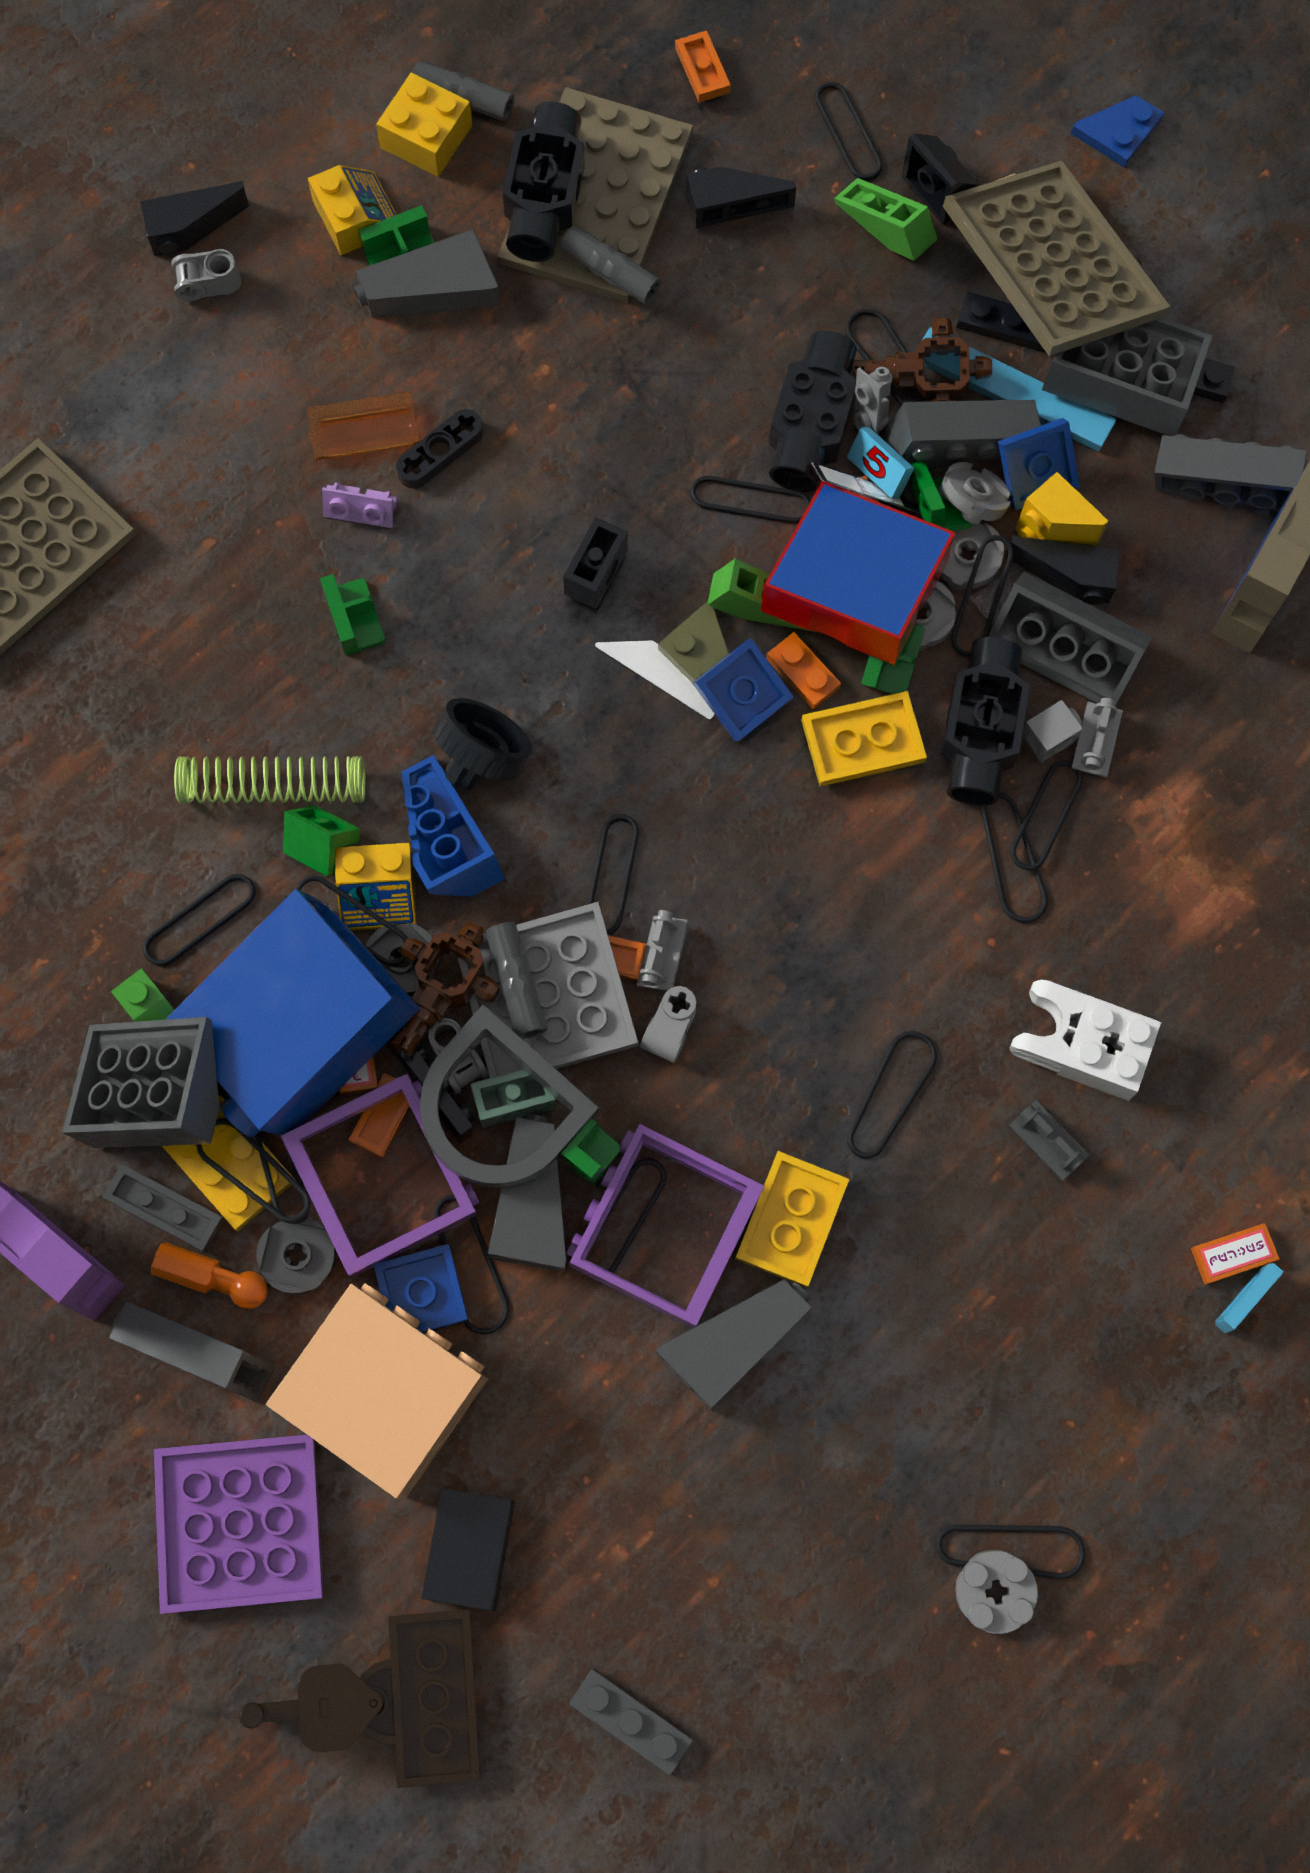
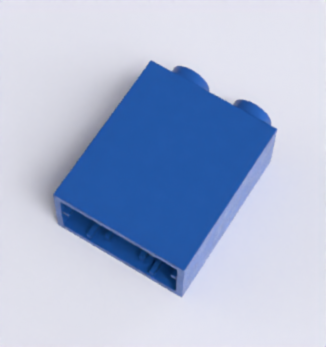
M295 889L166 1020L208 1017L212 1020L217 1081L230 1095L220 1105V1108L226 1118L239 1131L253 1138L260 1131L284 1135L304 1125L420 1010V1007L326 902Z

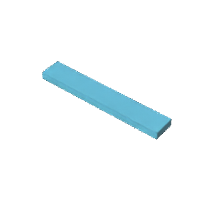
M931 327L928 329L924 338H932ZM969 347V360L975 359V356H984L992 359V376L987 379L975 380V376L969 377L970 389L992 400H1035L1041 424L1044 425L1064 418L1069 421L1073 440L1100 452L1117 420L1116 418L1099 410L1043 391V382ZM931 353V357H925V367L953 381H960V356H954V353H948V355Z

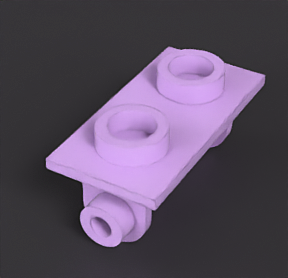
M335 482L334 485H327L326 488H322L323 517L393 528V510L397 508L398 496H393L390 491L381 492L367 489L366 494H360V488L340 485Z

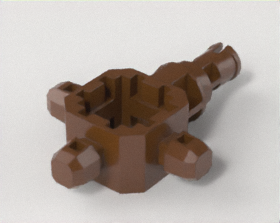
M949 318L935 319L932 327V338H924L916 347V352H896V356H886V360H854L855 379L858 368H861L869 375L875 372L878 367H886L892 374L891 385L896 384V388L916 387V392L924 400H932V402L961 399L969 391V377L975 376V380L987 379L992 376V359L984 356H975V359L969 360V345L961 337H953L952 322ZM931 353H937V355L954 353V356H960V381H955V384L948 385V383L931 385V382H925V357H931Z
M469 922L460 931L458 937L448 932L434 935L427 947L426 943L414 938H408L401 948V954L405 960L415 967L419 986L413 994L412 1000L420 1007V1010L400 1029L395 1039L392 1040L391 1045L396 1050L401 1052L404 1049L405 1055L412 1056L426 1030L432 1029L436 1022L440 1023L449 1007L455 1009L466 1006L474 993L475 998L486 1003H493L500 993V986L485 973L484 962L479 949L484 939V929L481 926ZM445 953L450 956L454 953L458 958L467 963L468 961L472 963V969L466 974L462 985L458 984L456 988L452 986L446 988L444 984L435 979L431 980L428 976V973L435 967L438 957H443Z

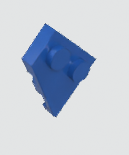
M1135 95L1077 121L1073 125L1071 134L1125 168L1162 121L1164 112Z

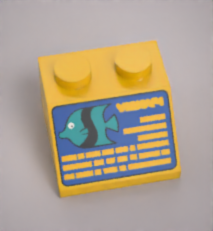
M338 165L308 178L313 203L341 256L361 247L359 229L397 215L374 171Z
M410 843L336 848V887L389 923L416 924L414 866ZM337 894L340 918L351 931L375 930L384 926Z

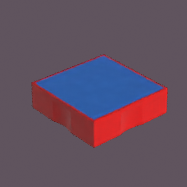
M822 481L764 584L761 612L806 630L829 635L848 647L895 665L914 629L919 609L932 594L950 558L956 532Z

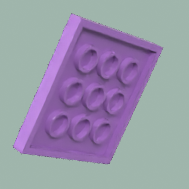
M308 1435L154 1449L160 1614L324 1598L316 1444L314 1439Z

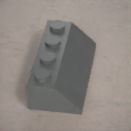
M1023 572L1015 582L988 636L1010 640L1018 644L1022 648L1020 664L1096 703H1100L1101 698H1111L1115 700V705L1152 639V636L1026 572Z

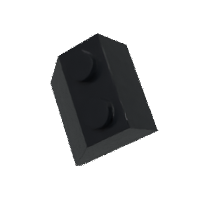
M916 133L909 136L901 177L941 224L944 225L952 220L943 208L945 197L980 186L975 174L971 170H966L957 159L954 150L950 146L945 145L938 136Z

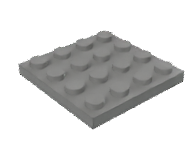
M599 902L516 925L548 1029L541 1035L523 1039L555 1069L639 1046ZM484 934V939L479 949L483 958L485 973L498 983L500 993L493 1003H486L475 998L474 993L470 999L472 1013L474 1015L484 1005L514 1031L508 1007L502 994L501 984L497 977L486 934ZM458 958L464 979L468 971L472 969V963L469 961L467 963ZM488 1037L482 1039L480 1043L490 1078L523 1069Z

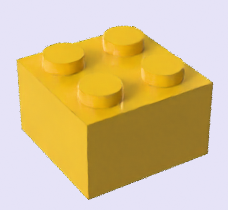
M411 72L376 123L380 148L439 177L472 127L470 101Z

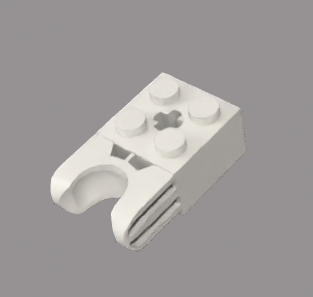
M1047 980L1033 982L1029 992L1031 1001L1052 1015L1055 1019L1056 1031L1053 1035L1037 1036L1030 1033H1022L1016 1036L1010 1046L1012 1054L1025 1061L1055 1071L1057 1075L1129 1101L1139 1090L1161 1022ZM1105 1043H1109L1113 1046V1048L1115 1049V1052L1113 1054H1109L1106 1052L1107 1045H1105Z

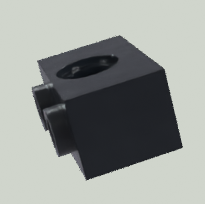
M595 517L563 576L564 595L597 609L628 551V531Z

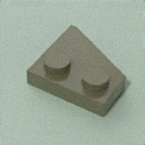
M708 601L658 644V650L692 683L729 654L714 608L707 605Z

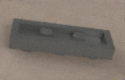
M123 1164L120 1165L102 1196L109 1203L204 1253L224 1220L222 1216Z
M594 1669L590 1670L569 1705L670 1776L693 1741L688 1735Z

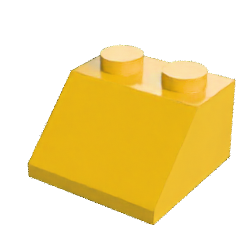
M1056 472L1026 498L1015 530L1018 532L1019 537L1098 546L1108 520Z

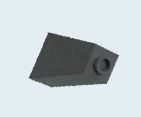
M473 229L356 271L359 285L354 286L357 300L361 307L367 305L372 318L489 308L500 305L498 285Z
M527 1114L526 1119L516 1117L507 1164L523 1160L537 1151L555 1131L554 1124L548 1123L549 1119L547 1117L535 1114ZM558 1159L535 1178L521 1184L501 1188L488 1255L491 1259L566 1273L567 1258Z
M784 1279L666 1342L656 1350V1355L711 1411L810 1312L812 1307L807 1302L811 1298L799 1284L793 1282L790 1285Z
M127 1301L123 1310L117 1314L113 1322V1331L109 1337L125 1346L259 1403L275 1366L241 1349Z

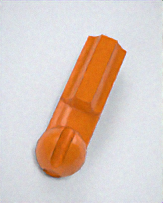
M167 1242L160 1244L151 1265V1275L205 1294L214 1290L228 1295L233 1303L242 1309L259 1307L265 1301L268 1293L267 1283L260 1274L253 1271H245L238 1274L220 1267L218 1260Z

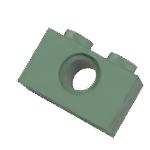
M524 1069L471 1083L483 1129L516 1120V1117L524 1118L527 1114H538L556 1109L555 1097Z

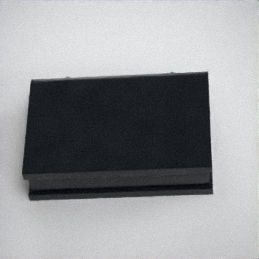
M441 1489L421 1599L496 1611L499 1591L502 1590L500 1585L510 1528L513 1525L514 1500Z

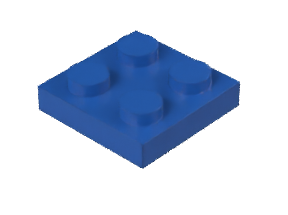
M1061 418L998 441L1005 482L1010 491L1008 499L1011 501L1010 507L1015 511L1023 508L1026 498L1056 472L1075 489L1080 487L1070 424L1066 419Z
M752 638L747 639L692 683L734 741H740L794 697Z
M450 1244L374 1265L380 1293L389 1299L385 1306L391 1311L396 1306H399L421 1321L417 1327L421 1332L426 1333L429 1328L437 1330L469 1321Z

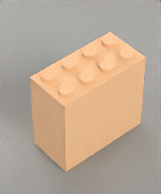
M364 1283L360 1289L350 1284L265 1405L396 1499L407 1498L487 1382L488 1378L481 1374L485 1366L461 1351L458 1357L451 1353L449 1349L453 1344L430 1328L426 1334L418 1330L417 1327L421 1321L399 1306H396L391 1311L385 1306L389 1299L371 1286Z

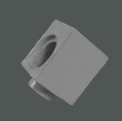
M1063 700L1028 720L1024 725L1022 738L1038 760L1043 763L1078 740L1083 730L1082 721L1078 713L1073 708H1068Z

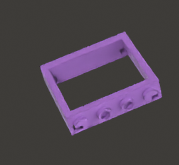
M408 1074L281 1135L350 1278L476 1216L473 1206L480 1203L470 1182L462 1185L459 1177L447 1169L434 1154L460 1207L358 1257L302 1141L401 1092L404 1093L424 1134L420 1113L422 1086L419 1080L412 1083Z
M639 1124L635 1133L628 1130L620 1145V1152L624 1153L618 1167L610 1165L601 1183L602 1186L607 1188L601 1201L593 1199L586 1212L584 1220L590 1223L584 1235L581 1236L576 1233L566 1253L572 1257L569 1267L690 1328H694L702 1316L764 1185ZM643 1146L742 1195L686 1310L586 1260Z

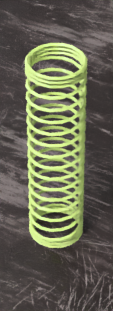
M179 756L175 763L174 786L176 798L180 804L182 802L189 804L193 801L194 797L200 804L205 801L206 797L213 804L218 799V796L223 803H227L230 795L235 803L241 800L242 795L244 800L250 803L255 795V799L259 804L264 801L266 796L271 804L276 801L277 796H279L282 803H286L289 795L294 803H298L301 794L304 801L309 803L313 793L318 803L323 801L325 793L330 803L335 801L337 793L342 803L346 802L349 793L353 803H362L365 799L366 776L365 763L362 756L347 757V783L344 799L342 798L339 782V757H335V785L332 799L330 798L327 781V757L323 758V787L320 800L316 789V760L314 756L311 758L312 780L308 800L303 781L304 759L302 756L299 758L300 783L296 799L292 788V758L290 756L287 758L288 785L285 799L282 797L280 788V758L278 756L275 758L276 787L273 799L270 797L268 788V758L266 756L263 758L264 789L261 800L256 788L257 762L255 756L251 759L252 790L249 800L244 788L245 760L243 756L239 759L240 792L237 800L235 799L232 787L233 760L231 756L227 760L228 792L225 800L223 799L220 787L221 759L219 756L215 760L217 788L213 800L209 792L210 765L207 756L203 761L205 790L202 800H200L197 792V758L194 756L191 761L188 756Z

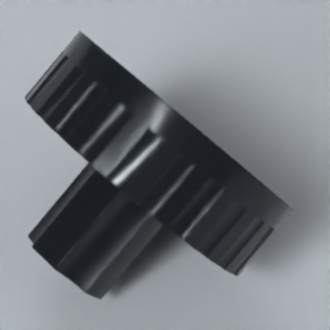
M455 698L450 700L433 728L435 741L452 758L445 769V777L453 785L465 790L473 789L480 776L498 781L514 779L532 750L528 736L514 721L500 711L471 699Z

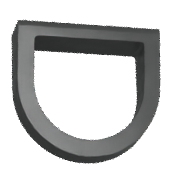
M484 1005L475 1012L436 1057L425 1077L420 1099V1113L424 1134L438 1160L460 1178L471 1183L489 1187H506L521 1184L543 1173L562 1155L561 1153L591 1118L594 1119L598 1115L599 1110L597 1105ZM485 1037L492 1040L571 1111L537 1151L523 1160L507 1165H485L465 1157L448 1141L439 1120V1101L447 1079Z

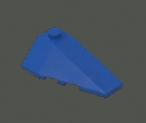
M432 755L402 771L405 806L408 810L409 818L408 830L413 851L411 854L412 863L429 894L473 897L504 880L505 878L495 854L451 782L445 777L446 774L435 756Z

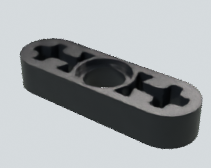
M469 409L456 412L400 456L396 464L400 482L408 488H419L477 444L483 436L482 420L479 414ZM463 423L466 426L473 424V431L469 432L465 429L461 432L460 425ZM456 436L458 439V444H456L454 440ZM437 442H445L450 446L448 453L443 456L432 454L430 448ZM422 454L425 455L427 460L423 461ZM419 466L420 473L417 475L413 472L407 473L406 467L417 468Z

